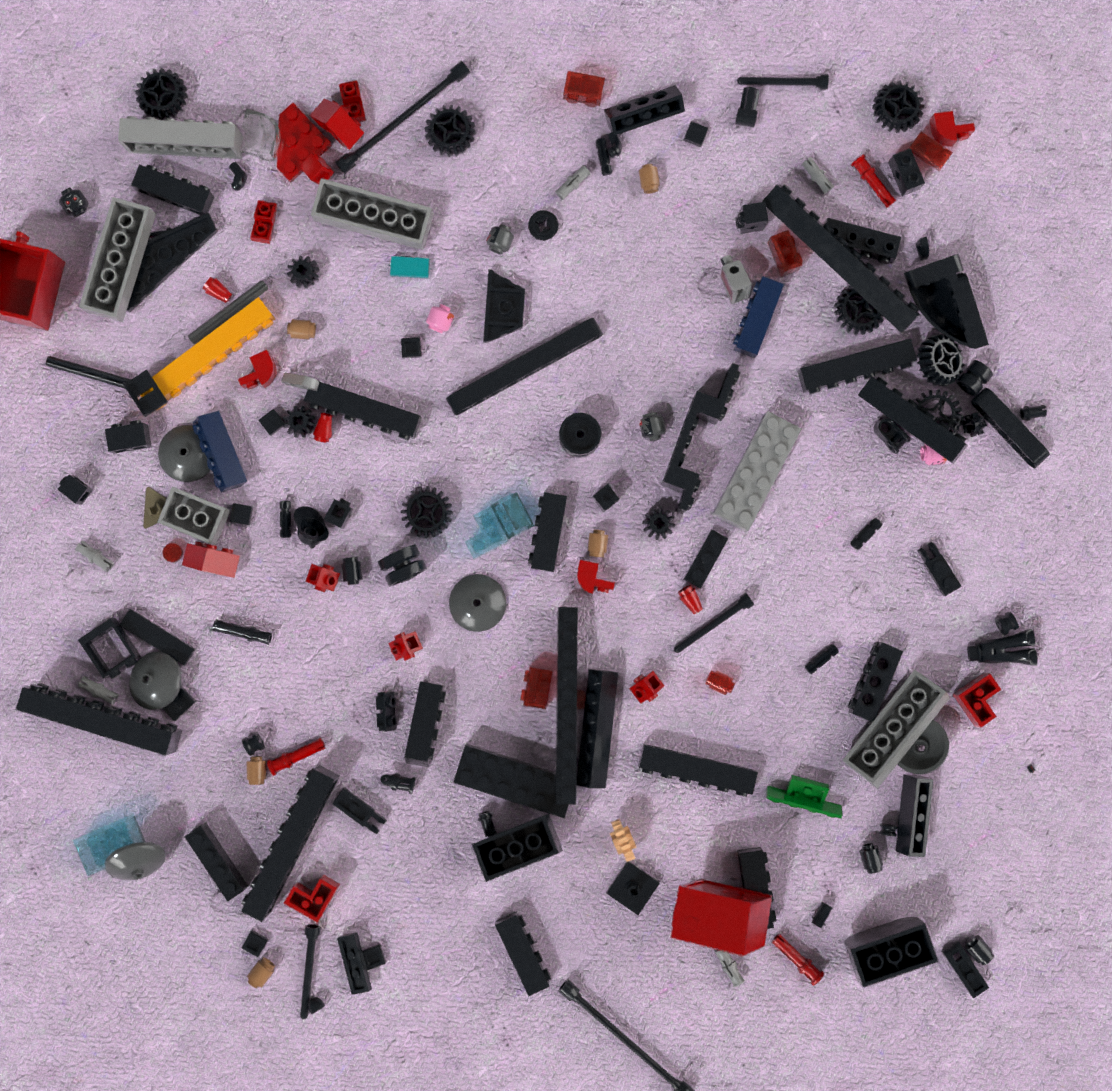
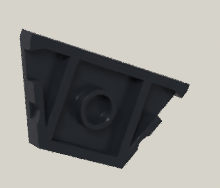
M488 269L483 343L491 342L523 328L525 289L515 285L509 279L503 278L491 269Z

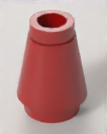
M210 277L202 288L206 291V294L225 303L232 297V293L217 278Z
M321 413L313 432L314 440L327 443L332 438L331 414Z
M687 585L678 591V598L693 614H697L703 609L696 589L692 588L691 585Z

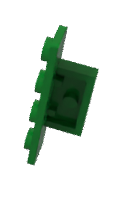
M791 775L786 790L767 786L766 798L774 803L787 804L793 808L806 809L812 813H821L831 818L841 819L843 816L841 805L825 801L829 791V784Z

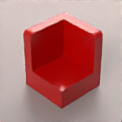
M312 152L300 166L308 178L317 184L320 183L321 178L329 180L334 174V171L326 161Z

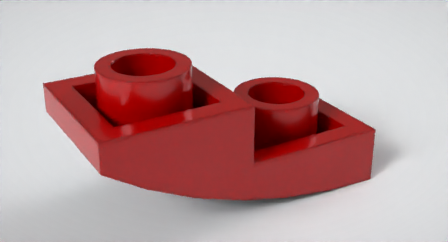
M358 81L339 84L343 105L349 110L348 115L351 118L354 117L358 122L366 121Z
M258 200L254 213L255 221L250 236L251 241L270 244L277 203Z

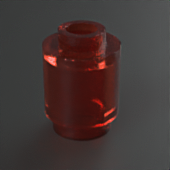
M711 670L705 682L710 689L726 695L727 692L731 694L735 683L732 682V677L717 670L716 672Z

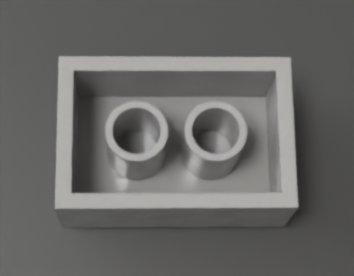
M172 487L157 523L209 544L217 545L231 510Z

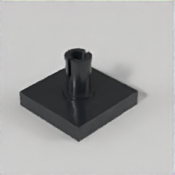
M628 861L624 864L606 891V894L639 915L660 882Z

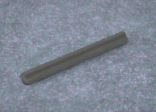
M262 280L190 333L188 335L189 340L193 344L198 343L267 291L268 286Z

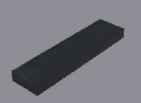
M129 609L120 623L121 627L161 652L172 656L184 666H186L196 650L133 609Z

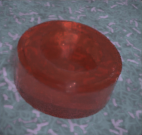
M169 543L163 548L162 554L166 561L178 562L183 557V549L178 544Z
M577 690V709L585 708L586 692L583 690Z

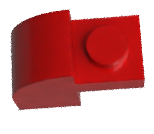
M953 111L934 113L929 119L933 138L943 146L952 147L957 142V138L959 141L966 140L975 131L974 123L955 126Z
M265 350L249 357L255 372L238 379L244 389H253L258 386L259 382L264 388L273 383L277 369L271 353Z
M580 560L577 580L584 591L593 594L594 587H598L597 591L609 593V590L614 589L615 582L596 579L599 563Z

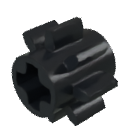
M978 412L964 416L965 421L961 424L964 433H970L971 437L984 433L983 429L987 426L984 416H978Z

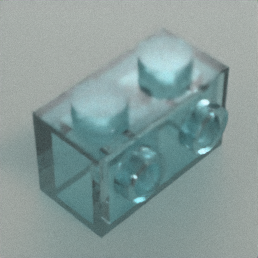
M517 492L503 497L490 505L507 539H511L534 527Z

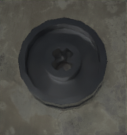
M582 412L573 413L562 422L559 430L560 445L570 456L578 458L587 457L599 446L601 428L597 420L590 414ZM583 432L584 435L582 438H579L576 433L581 434Z
M416 544L398 550L378 561L381 571L386 572L394 569L385 577L389 587L404 583L427 570L424 560L419 559L411 562L420 554Z

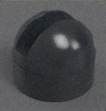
M317 997L312 998L308 1003L311 1014L325 1007L323 1001Z

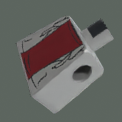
M731 255L723 257L721 259L723 265L721 279L731 305L748 299L752 284L741 261H733Z

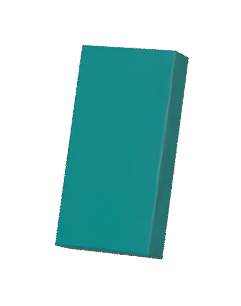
M391 256L390 276L428 279L430 259Z

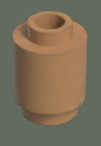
M653 164L643 165L642 169L639 170L641 189L644 190V194L658 192L660 182L657 167L653 166Z
M292 319L291 323L287 325V334H290L291 338L310 340V338H315L316 323H311L310 320Z
M593 530V533H589L587 550L589 551V556L604 558V554L607 553L608 535H605V531Z
M262 756L250 757V760L246 761L249 785L265 784L266 760H262Z
M265 957L258 960L247 975L248 983L254 988H262L274 973L275 965Z

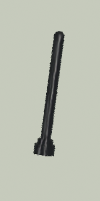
M820 74L816 78L739 77L737 83L739 85L816 86L819 90H827L829 75Z
M745 592L737 600L738 603L676 645L674 651L680 653L741 609L745 610L754 606L753 601Z
M314 924L305 925L304 932L308 941L300 1018L303 1020L308 1017L315 940L318 939L321 926Z

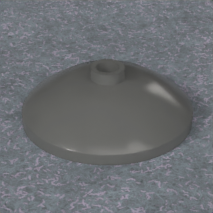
M192 425L175 427L163 437L158 449V458L162 469L168 476L181 482H194L202 479L211 471L207 465L206 454L200 448V439L194 433ZM183 449L187 450V453L185 455L181 454V451Z
M480 574L470 575L461 579L452 589L449 598V609L453 619L464 629L474 632L486 631L496 626L503 618L506 610V596L500 584L493 578ZM476 599H479L481 602L478 607L473 604Z
M151 652L141 657L134 665L129 679V688L134 701L139 706L149 710H159L168 706L176 698L181 687L180 667L176 660L166 653Z
M932 720L897 765L912 774H927L937 770L945 762L949 753V739L944 728L938 722ZM925 746L924 751H919V747Z
M141 842L129 844L115 850L107 857L105 870L116 879L139 880L153 874L163 865L166 859L165 850L155 843Z

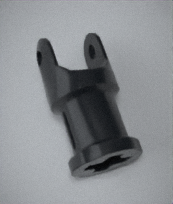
M395 773L393 775H382L380 781L383 785L389 786L393 791L398 789L413 794L416 777L407 778Z

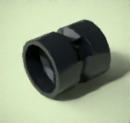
M973 360L966 368L967 373H962L956 383L967 394L977 396L983 388L982 384H986L991 379L993 372L982 362Z

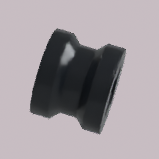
M1011 612L1005 613L1003 617L995 618L996 626L1003 635L1009 634L1010 630L1019 628V624Z
M257 732L252 733V736L249 738L245 737L242 739L244 749L249 756L254 755L257 750L262 751L265 749L263 740Z

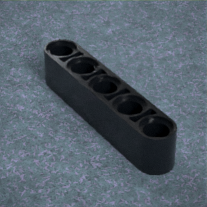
M985 387L971 400L973 407L985 417L986 421L1029 466L1037 468L1050 455L1046 447L989 388Z

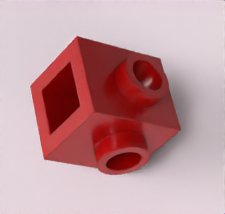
M324 563L322 567L311 564L305 582L315 585L314 589L325 593L327 589L334 592L340 573L333 571L334 567Z
M416 631L407 635L405 632L394 636V641L388 643L396 661L404 658V661L415 657V652L423 649Z
M651 671L645 676L640 674L633 680L635 684L629 689L641 704L646 700L649 702L654 700L658 696L657 692L664 687V684L655 672Z

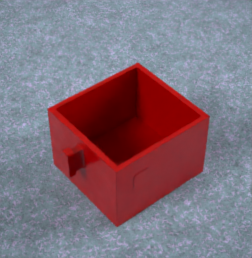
M17 231L16 242L0 238V320L48 331L66 262L48 249L27 245L30 237L23 232Z
M705 879L679 885L672 919L671 938L745 956L765 947L772 895Z

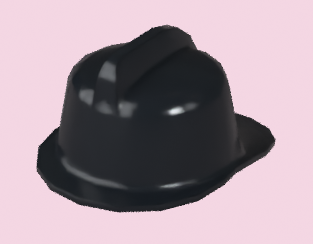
M302 506L295 510L294 520L298 528L297 535L302 543L309 545L313 549L321 541L328 538V529L318 511L307 506Z

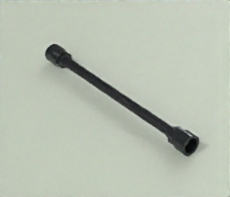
M462 61L457 63L450 69V74L447 75L445 80L441 81L434 89L411 105L406 112L404 111V113L400 114L391 124L389 123L376 136L374 135L361 148L359 147L357 151L349 155L346 153L335 162L337 167L345 175L356 166L355 162L358 158L372 148L375 143L377 144L379 140L381 141L390 131L392 132L394 128L417 112L420 107L428 103L450 83L455 81L459 83L469 75L468 67Z
M567 979L558 990L561 995L569 1001L577 1002L588 1013L592 1014L599 1023L603 1024L622 1043L624 1042L631 1051L641 1057L646 1064L669 1082L674 1089L673 1091H695L684 1080L679 1081L675 1079L637 1044L631 1041L629 1037L627 1038L620 1029L610 1023L597 1009L593 1008L588 1001L582 998V995L579 993L580 989Z

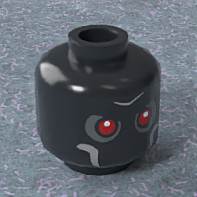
M70 187L61 192L62 196L59 199V204L68 216L76 218L87 212L88 201L81 190H72Z

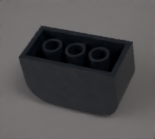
M549 814L472 844L485 882L563 851Z
M918 917L897 919L856 933L844 941L856 979L863 988L939 962L926 924Z

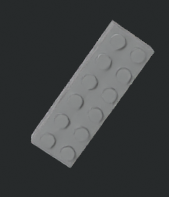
M134 116L120 118L118 141L129 153L242 159L243 136L237 126L229 121H223L222 123H215L210 120L196 122L191 119L176 121L172 118L157 120L153 117L138 119Z
M322 178L311 212V216L316 222L424 250L434 215L432 208Z
M112 197L79 308L85 312L123 322L156 213L150 207Z
M767 411L712 515L744 532L749 531L802 428Z
M914 670L842 761L878 789L950 699L949 695L945 690Z

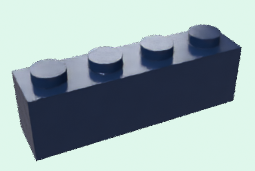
M764 276L760 281H756L753 292L756 293L753 299H749L746 309L749 310L748 314L742 317L739 325L742 327L740 334L736 333L733 344L736 345L734 351L756 358L784 284Z
M215 411L198 416L193 421V431L200 439V448L206 454L207 465L214 474L216 487L220 489L221 493L242 487L247 482V479L220 412Z

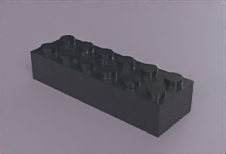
M466 743L453 783L565 818L569 805H555L554 771Z

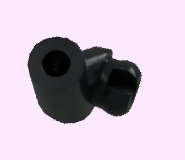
M611 132L607 135L612 145L608 149V153L611 158L621 155L622 144L618 135L613 136Z
M233 162L229 166L230 170L234 173L231 186L234 190L239 191L245 186L247 176L237 162Z

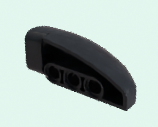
M959 254L905 272L904 275L911 296L920 312L932 326L946 337L949 336L950 339L969 348L977 349L989 345L967 274L958 273L964 270Z

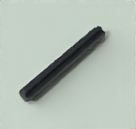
M48 356L45 363L52 368L125 388L122 382L131 380L52 356Z

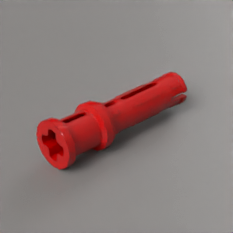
M863 154L851 163V166L856 168L861 175V180L867 181L882 203L888 208L896 202V199L893 198L875 174V167H871L865 159V154Z
M319 738L290 753L284 752L280 757L273 760L269 759L266 762L271 774L275 776L277 772L285 768H292L294 763L324 750L326 747L322 738Z
M780 933L773 938L774 940L771 943L798 967V972L804 974L813 986L823 978L825 973L822 970H818L812 964L811 959L802 956Z

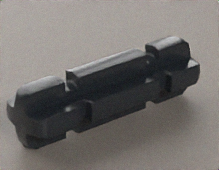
M605 138L596 139L595 143L598 149L600 166H602V175H611L612 168L609 165L610 158L606 148Z
M280 501V537L290 538L291 512L289 509H291V502Z
M874 518L870 525H867L857 535L858 538H854L850 542L851 546L855 550H859L863 543H866L876 533L875 530L878 531L882 527V522Z
M834 644L812 660L813 662L805 665V669L809 674H813L817 671V668L827 663L831 656L834 657L839 653L838 648Z

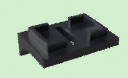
M148 370L143 371L127 382H122L145 417L168 403ZM151 388L154 389L153 391H151L150 393H148L147 395H145V396L142 397L141 399H138V397H139L140 395H142L143 393H145V392L148 391L149 389H151Z

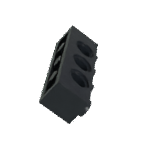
M674 85L604 109L608 128L613 136L685 112L682 94Z
M877 642V645H873L870 651L872 657L863 668L864 676L856 684L855 690L857 692L855 697H852L848 703L849 713L870 722L875 720L903 651L883 642ZM880 658L885 660V666L882 669L877 665ZM872 676H876L878 679L876 686H871L870 684ZM865 694L870 695V702L868 704H864L862 701V697Z

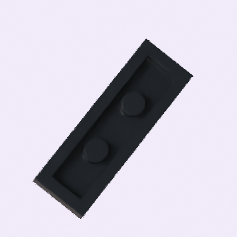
M711 529L683 580L701 589L728 538Z
M355 932L337 937L351 994L369 992L372 990L358 933Z

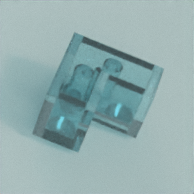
M491 507L473 515L482 533L465 541L475 560L507 544L508 540Z

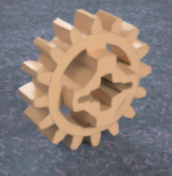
M620 819L612 821L611 824L614 831L610 835L618 855L623 853L627 862L635 859L632 849L637 847L629 827H623Z

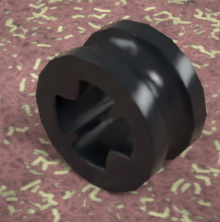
M880 824L882 830L879 831V834L897 836L895 830L898 829V826Z

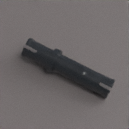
M218 619L213 624L214 632L241 637L249 642L257 641L269 645L272 639V633L257 630L256 627H244Z

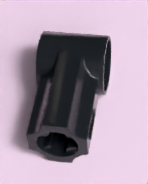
M755 87L743 88L741 103L736 116V125L754 128L760 91Z

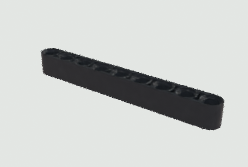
M594 317L456 391L449 395L446 400L454 415L457 416L595 341L603 333Z

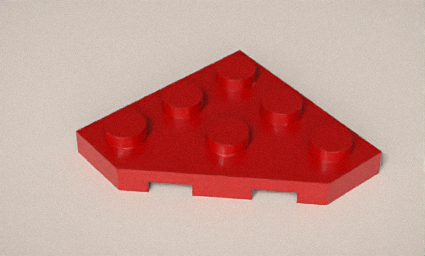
M293 102L279 114L277 169L292 183L303 172L300 166L311 152L320 157L332 146V143Z

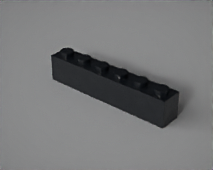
M910 338L803 367L797 373L803 393L809 392L811 395L821 392L820 389L824 387L830 390L839 387V383L846 382V385L855 383L861 377L867 380L871 377H876V373L889 374L898 367L901 370L908 369L917 361Z
M871 377L858 396L954 464L968 446L965 443L966 438L959 433L952 434L949 431L950 427L941 421L939 424L933 420L934 415L927 410L921 412L917 409L919 406L911 399L908 401L903 399V393L896 388L890 390L886 387L888 383L882 378L878 377L875 379Z
M319 382L317 391L307 389L304 398L309 408L319 410V408L326 409V413L333 416L340 414L344 416L345 420L355 423V420L363 422L362 425L372 429L373 426L381 428L380 431L391 435V432L397 433L399 438L407 441L410 438L415 439L422 419L418 414L323 382Z
M589 669L576 780L577 786L606 788L619 672Z
M644 743L638 767L642 768L641 772L653 774L654 771L661 773V777L672 779V776L679 777L681 782L691 783L692 780L698 782L699 786L706 788L713 785L717 786V790L728 792L730 789L736 791L737 795L747 797V794L753 795L758 774L753 769Z

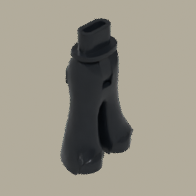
M1027 629L1008 637L975 643V646H967L969 662L977 661L978 663L989 664L1020 663L1037 666L1038 656L1035 648L1004 651L1012 647L1035 646L1033 629Z

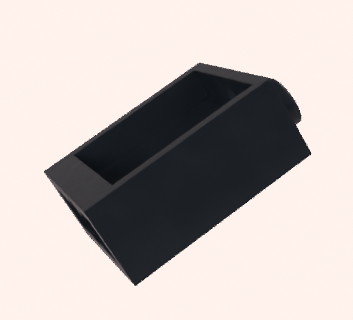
M116 618L108 619L78 639L103 679L117 677L121 674V669L132 667L137 663L136 659L141 657ZM114 629L131 656L109 670L92 643Z

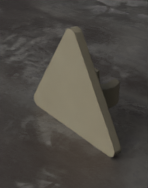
M150 487L146 488L143 522L145 529L157 524L167 498Z

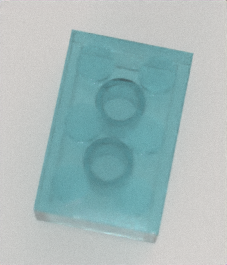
M133 813L78 837L73 842L86 874L90 876L105 869V861L112 852L129 844L145 842V839Z

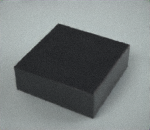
M691 121L684 141L701 147L708 128Z
M420 337L401 338L402 358L422 357Z
M272 409L258 420L270 436L284 427L283 424H285L275 409Z
M233 503L230 522L250 525L253 507Z
M251 930L241 948L259 957L269 939Z
M380 944L362 950L367 970L386 964Z

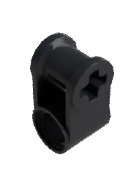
M891 419L879 420L874 425V433L895 454H898L899 449L911 440ZM882 423H885L888 427L886 433L881 430Z

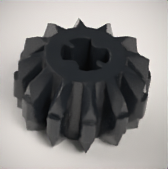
M300 255L299 261L292 259L294 265H288V269L291 271L287 273L288 277H292L290 282L292 284L296 283L298 288L302 284L305 288H308L309 282L311 285H315L313 279H319L316 273L320 271L319 267H315L316 261H311L309 256L303 259ZM302 269H305L307 271L305 272V275H301Z
M293 406L294 412L292 413V411L287 410L290 416L283 417L285 421H288L283 426L284 428H289L288 434L294 432L295 438H298L299 434L305 438V431L311 434L312 430L309 427H316V424L311 422L316 417L311 415L312 411L310 409L305 411V406H301L299 410L297 406ZM298 418L303 419L301 420L303 422L302 425H299L296 422Z
M661 507L658 508V514H656L653 508L651 509L653 516L648 513L645 514L649 521L643 520L642 524L649 526L643 530L644 532L651 530L648 535L649 538L655 533V540H659L660 534L663 539H666L665 532L670 535L673 533L668 527H675L674 523H669L674 517L670 516L667 518L666 516L669 514V511L666 510L662 514ZM657 519H660V522L664 524L660 529H657V525H654V521L656 522Z

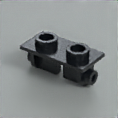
M394 691L377 692L376 710H383V713L376 714L379 731L396 730V698Z

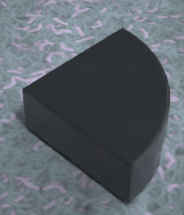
M923 237L915 244L921 261L927 260L929 257L928 239Z

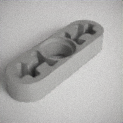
M284 373L281 380L284 384L317 391L320 382L311 377Z

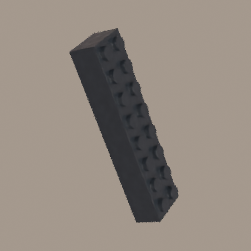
M42 683L22 687L15 710L166 756L176 752L182 730L178 729L176 724L168 722L161 724L159 719L148 717V719L142 718L140 713L133 711L129 713L122 712L120 707H106L104 702L97 700L92 702L86 701V697L74 694V696L67 695V691L62 689L50 690L48 685Z
M321 765L308 771L304 779L307 783L297 792L295 798L298 800L289 808L286 814L289 818L285 823L281 824L277 832L280 835L279 838L277 837L269 847L268 851L271 853L262 861L259 867L262 871L258 876L254 877L250 885L253 889L245 895L241 903L243 905L241 912L260 922H263L270 915L340 775Z

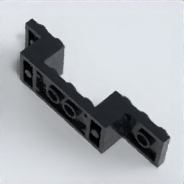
M732 363L727 369L717 398L697 391L692 399L661 486L682 493L676 509L677 512L685 513L692 508L695 499L692 498L693 492L696 493L701 483V480L698 479L700 474L681 468L686 456L683 453L684 448L687 449L693 437L689 434L691 431H694L699 419L714 425L724 419L728 409L725 407V404H728L734 392L731 387L737 383L741 373L738 371L739 365Z

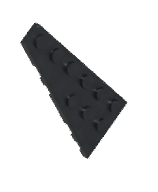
M209 213L148 240L127 307L129 313L218 232Z

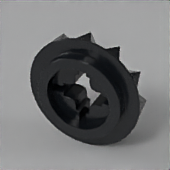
M537 211L529 219V232L536 240L546 241L552 239L558 231V220L549 211ZM547 219L546 226L549 227V229L544 228L543 231L540 232V226L538 224H543V222H545V220Z

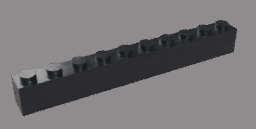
M777 184L762 201L766 203V207L896 329L903 333L919 317L920 314L917 312L919 308L912 302L908 304L903 299L905 295L897 288L893 290L889 286L890 281L883 275L879 277L875 273L876 268L869 262L865 264L861 260L862 255L855 249L851 251L847 247L848 242L841 236L837 238L833 234L834 229L827 223L823 225L819 221L820 216L813 210L809 212L805 208L806 203L799 197L795 199L791 195L792 190L785 184L783 186Z
M558 607L555 805H576L578 607Z

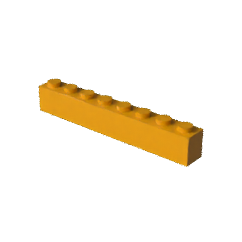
M258 297L152 378L167 401L170 398H176L186 386L190 387L195 384L199 376L208 374L215 364L224 362L228 358L227 355L240 350L243 347V343L256 338L258 332L263 328H269L276 318ZM151 388L140 396L144 397L154 389Z

